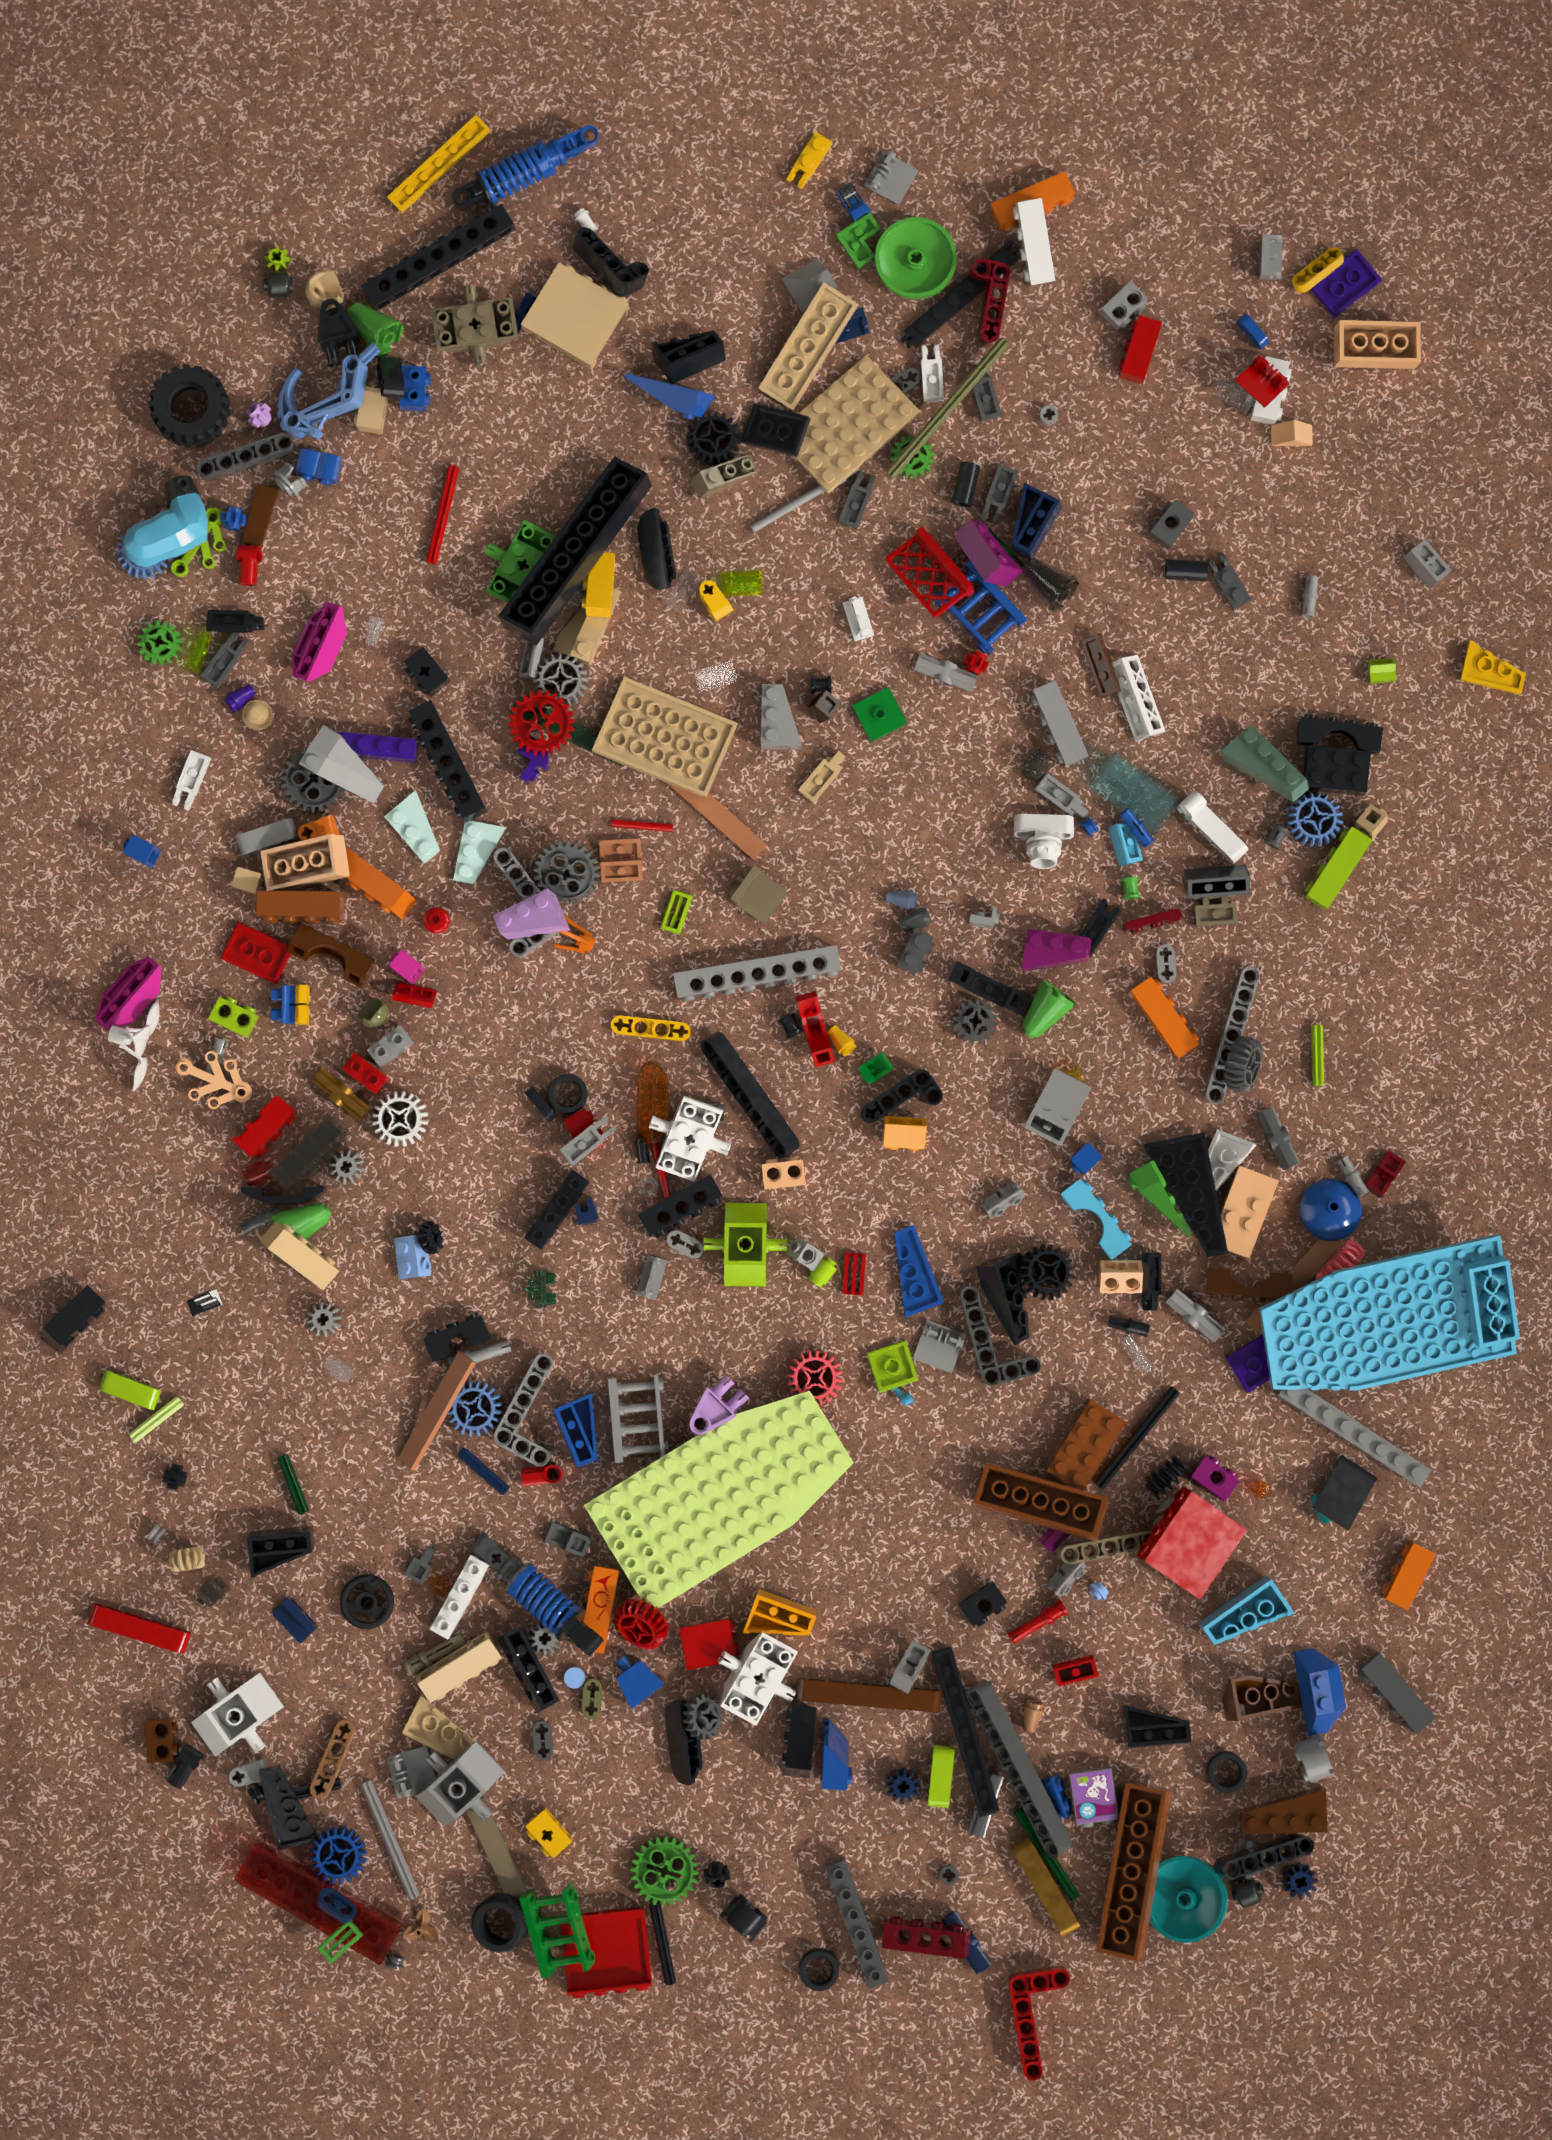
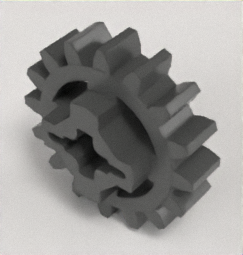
M979 999L976 1000L975 1004L968 1000V1006L962 1003L960 1005L962 1010L956 1009L955 1011L958 1017H953V1021L957 1022L953 1029H959L957 1036L963 1035V1041L965 1042L967 1039H970L971 1044H974L975 1040L982 1044V1038L988 1041L990 1039L988 1033L994 1034L995 1031L992 1027L998 1025V1023L993 1022L997 1015L991 1014L994 1008L987 1009V1002L980 1005ZM973 1008L969 1016H962L967 1010ZM981 1010L987 1014L988 1019L983 1018L980 1014ZM975 1013H977V1020L981 1021V1024H977L975 1031H973V1023L969 1022V1020H972ZM962 1024L970 1029V1034L963 1029ZM987 1027L984 1033L977 1035L980 1028Z
M709 1693L696 1694V1697H690L691 1703L685 1704L688 1710L683 1712L687 1716L683 1723H688L686 1731H691V1737H697L700 1740L712 1739V1736L718 1735L716 1729H722L720 1722L724 1721V1718L721 1717L724 1710L719 1709L720 1702H716V1696H711Z

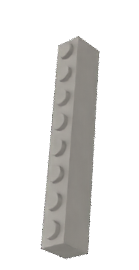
M1278 1390L1275 1394L1414 1486L1421 1488L1431 1472V1469L1310 1390Z

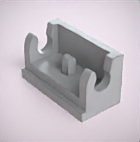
M1262 234L1259 250V279L1281 280L1283 244L1281 235Z
M1426 539L1403 558L1429 589L1452 571Z

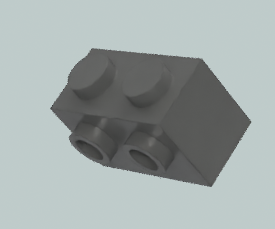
M915 928L897 964V968L913 976L917 972L921 973L926 964L923 961L926 953L930 955L935 946V943L932 942L934 937Z

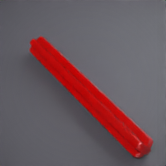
M449 465L426 557V562L432 565H436L459 473V468L453 465Z

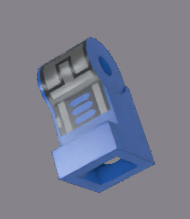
M849 182L836 190L838 199L853 223L870 213L869 207L858 195L852 183Z

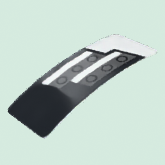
M217 1289L187 1301L192 1317L223 1305Z

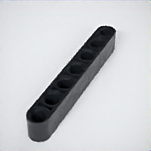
M716 1032L701 1041L700 1047L703 1054L773 1153L778 1158L783 1159L800 1147L798 1138L726 1036L721 1032Z

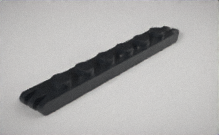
M1010 240L988 260L1003 262L1011 268L1021 259L1020 253L1016 257L1014 255L1019 248L1015 246L1009 250L1008 248L1014 244ZM980 265L976 269V272L979 274H983V266ZM996 268L995 270L998 278L1003 275L1001 268ZM968 275L904 331L906 335L901 338V341L904 343L909 338L911 339L906 345L908 349L914 344L917 347L920 346L982 293L986 288L987 281L977 280Z

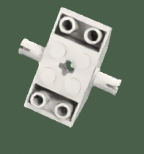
M683 1096L673 1120L670 1122L653 1115L648 1128L666 1133L656 1168L695 1182L707 1151L711 1149L727 1156L731 1143L714 1138L723 1109Z
M764 1632L759 1633L745 1647L739 1659L724 1651L721 1654L723 1658L719 1657L718 1663L731 1669L732 1672L725 1683L720 1706L757 1725L774 1694L791 1702L793 1698L789 1694L795 1696L796 1690L786 1686L781 1681L798 1651Z
M258 1673L232 1693L227 1692L218 1677L207 1684L217 1698V1704L191 1723L216 1757L241 1738L246 1739L255 1754L263 1749L266 1745L256 1733V1727L282 1709L284 1705L262 1674ZM233 1711L239 1712L240 1720L238 1718L233 1719Z

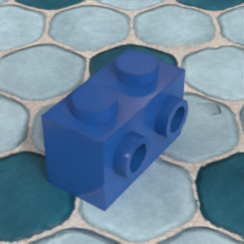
M402 365L405 389L403 399L399 401L401 411L426 412V406L430 405V393H427V386H431V373H428L426 366Z

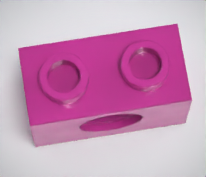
M403 950L400 952L396 951L389 960L391 962L389 966L412 985L425 971V968Z

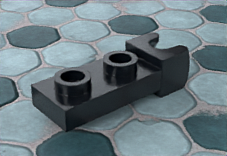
M1102 899L1095 913L1080 934V936L1089 937L1092 940L1089 958L1093 956L1121 913L1119 907H1115L1112 912H1106L1105 909L1108 905L1106 899Z

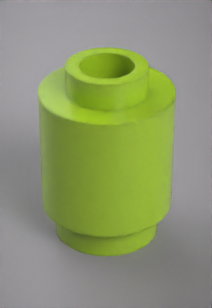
M828 1256L822 1257L814 1271L810 1270L808 1279L820 1288L823 1284L826 1285L837 1270L835 1267L836 1262Z

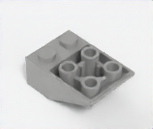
M1054 1068L1024 1128L1062 1146L1092 1087Z

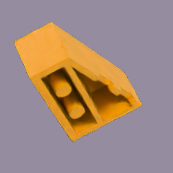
M758 1589L743 1633L764 1632L766 1634L778 1633L783 1635L809 1636L818 1610Z

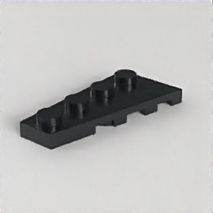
M276 1765L259 1769L277 1851L312 1843L315 1839L319 1841L315 1829L281 1766Z

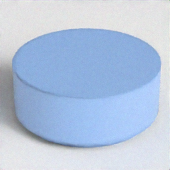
M571 1667L566 1671L564 1681L570 1688H579L585 1682V1673L579 1667Z

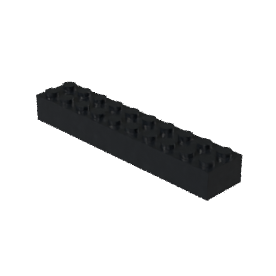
M615 456L498 615L503 628L537 646L652 487L648 473Z

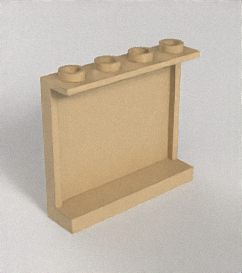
M558 263L522 321L521 328L528 334L592 370L596 364L595 360L625 311H629V303H627L628 300L625 297L615 296L610 293V289L602 284L598 286L593 283L589 276L585 274L579 275L572 266Z

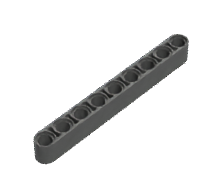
M982 1680L967 1690V1699L1043 1849L1050 1858L1056 1859L1071 1848V1839L995 1689L989 1681Z

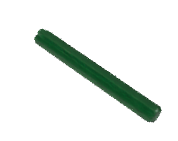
M1021 1807L1014 1812L1015 1817L1069 1900L1073 1901L1078 1898L1079 1893L1058 1860L1050 1858L1046 1854L1024 1809Z

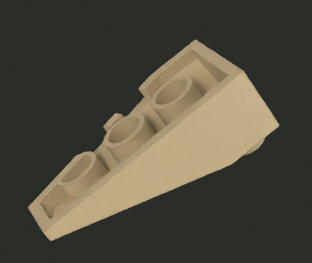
M613 588L611 616L621 594V591ZM581 608L560 632L552 652L562 653V656L565 657L569 655L570 659L576 658L578 662L591 667L610 618L586 616V608Z

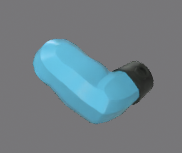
M183 475L168 480L164 485L167 505L170 509L156 514L151 519L136 523L127 530L123 540V551L127 558L135 565L142 567L153 566L163 560L181 556L206 542L208 538L207 515L200 493L192 477Z

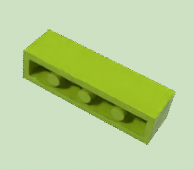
M1351 827L1348 831L1346 829L1343 830L1338 838L1341 841L1337 848L1333 846L1327 855L1330 858L1326 865L1321 864L1316 872L1319 875L1316 881L1313 882L1311 880L1304 890L1307 892L1304 898L1325 911L1330 907L1373 841L1354 827Z

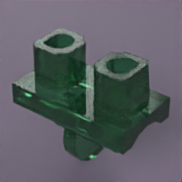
M535 1270L534 1279H528V1287H522V1292H528V1300L535 1299V1308H546L547 1305L556 1304V1293H546V1285L555 1284L556 1274L546 1272V1270Z

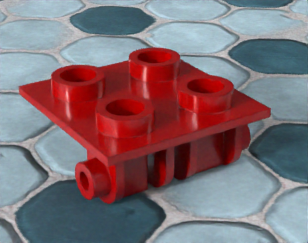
M1258 355L1254 362L1235 381L1265 408L1289 385L1287 377L1278 372V369L1275 371L1272 369L1274 367L1273 364L1269 366L1270 363L1264 356Z

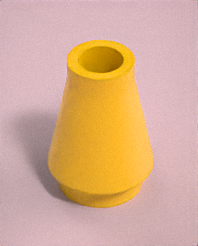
M837 1025L827 1032L839 1054L847 1056L856 1048L855 1040L840 1030Z

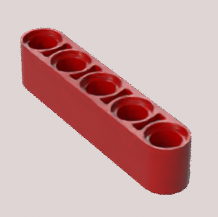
M93 1603L87 1624L182 1654H185L191 1635L188 1631L181 1632L182 1629L166 1624L162 1626V1623L147 1618L143 1620L140 1616L127 1612L124 1614L121 1610L108 1606L104 1608L98 1603Z

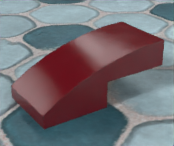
M1388 1150L1365 1183L1366 1188L1381 1199L1406 1161Z

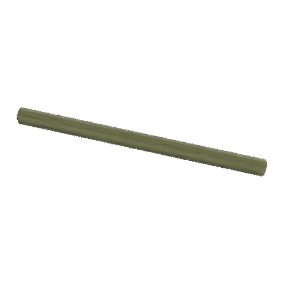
M1000 338L890 465L885 473L890 479L896 478L1007 349L1009 343L1004 338Z

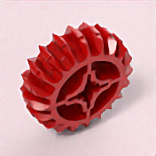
M635 1597L633 1600L629 1598L627 1601H623L613 1616V1623L616 1625L615 1630L619 1631V1636H623L625 1638L624 1641H629L631 1646L636 1645L638 1649L643 1647L645 1650H648L649 1648L659 1647L669 1632L668 1619L663 1617L664 1612H660L658 1606L654 1607L651 1605V1602L647 1603L644 1599L639 1601Z

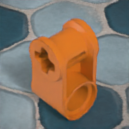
M333 815L303 824L298 830V836L301 841L308 840L305 836L308 830L312 833L309 839L328 834L340 835Z

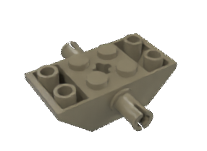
M470 284L471 293L469 292L468 285L463 287L466 304L433 309L431 313L437 350L455 353L473 351L475 367L481 368L480 359L482 360L483 367L488 366L486 348L503 346L517 339L518 332L512 297L478 302L476 285ZM474 324H478L477 329H473Z

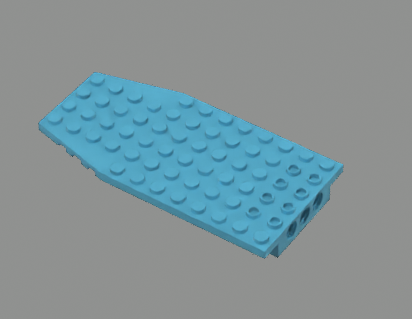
M1499 1234L1339 1269L1259 1308L1271 1387L1278 1390H1362L1517 1354L1515 1340L1520 1339L1510 1263L1503 1256L1501 1236Z

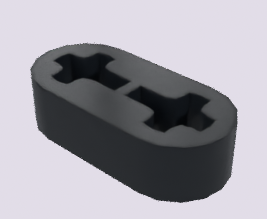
M533 1086L524 1092L548 1122L557 1116Z

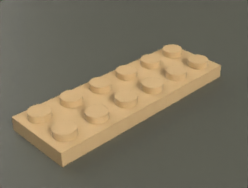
M823 282L760 384L759 389L791 410H794L859 304Z

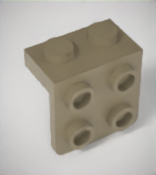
M754 865L752 869L749 867L742 875L744 880L740 886L736 884L730 892V895H732L730 899L732 903L762 924H765L782 902L787 891Z

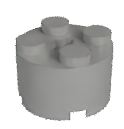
M1320 1734L1296 1742V1746H1293L1298 1762L1302 1761L1304 1764L1301 1766V1771L1306 1782L1310 1781L1313 1783L1335 1775Z

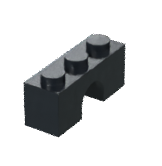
M475 1313L466 1317V1322L459 1324L456 1321L446 1325L447 1330L439 1332L436 1329L427 1333L428 1337L423 1340L432 1362L453 1355L451 1341L456 1335L462 1334L466 1336L471 1346L492 1339L483 1315L478 1316Z

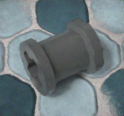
M1273 823V829L1269 837L1265 838L1263 842L1275 850H1280V844L1285 835L1289 834V830Z

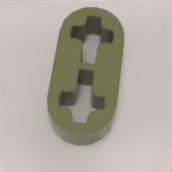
M596 1678L588 1679L583 1687L582 1713L589 1719L598 1717L601 1712L603 1686L601 1681ZM592 1682H595V1685L599 1687V1690L595 1691L594 1697H591V1690L587 1689V1686H590ZM590 1700H594V1707L597 1708L593 1715H590L589 1711L586 1710V1707L590 1705Z

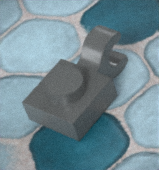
M429 1546L421 1559L415 1556L404 1575L423 1585L433 1568L428 1563L436 1550Z

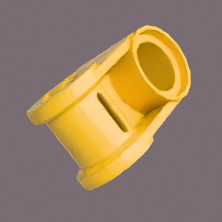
M707 580L700 585L699 596L715 622L733 611L731 604L713 581ZM706 587L707 589H713L712 595L709 593L704 594Z

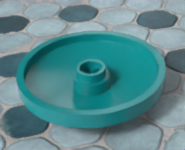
M1176 1856L1159 1864L1150 1916L1152 1926L1164 1937L1181 1943L1197 1942L1213 1934L1223 1922L1228 1906L1227 1890L1222 1877L1215 1873L1214 1867L1209 1863L1193 1856Z

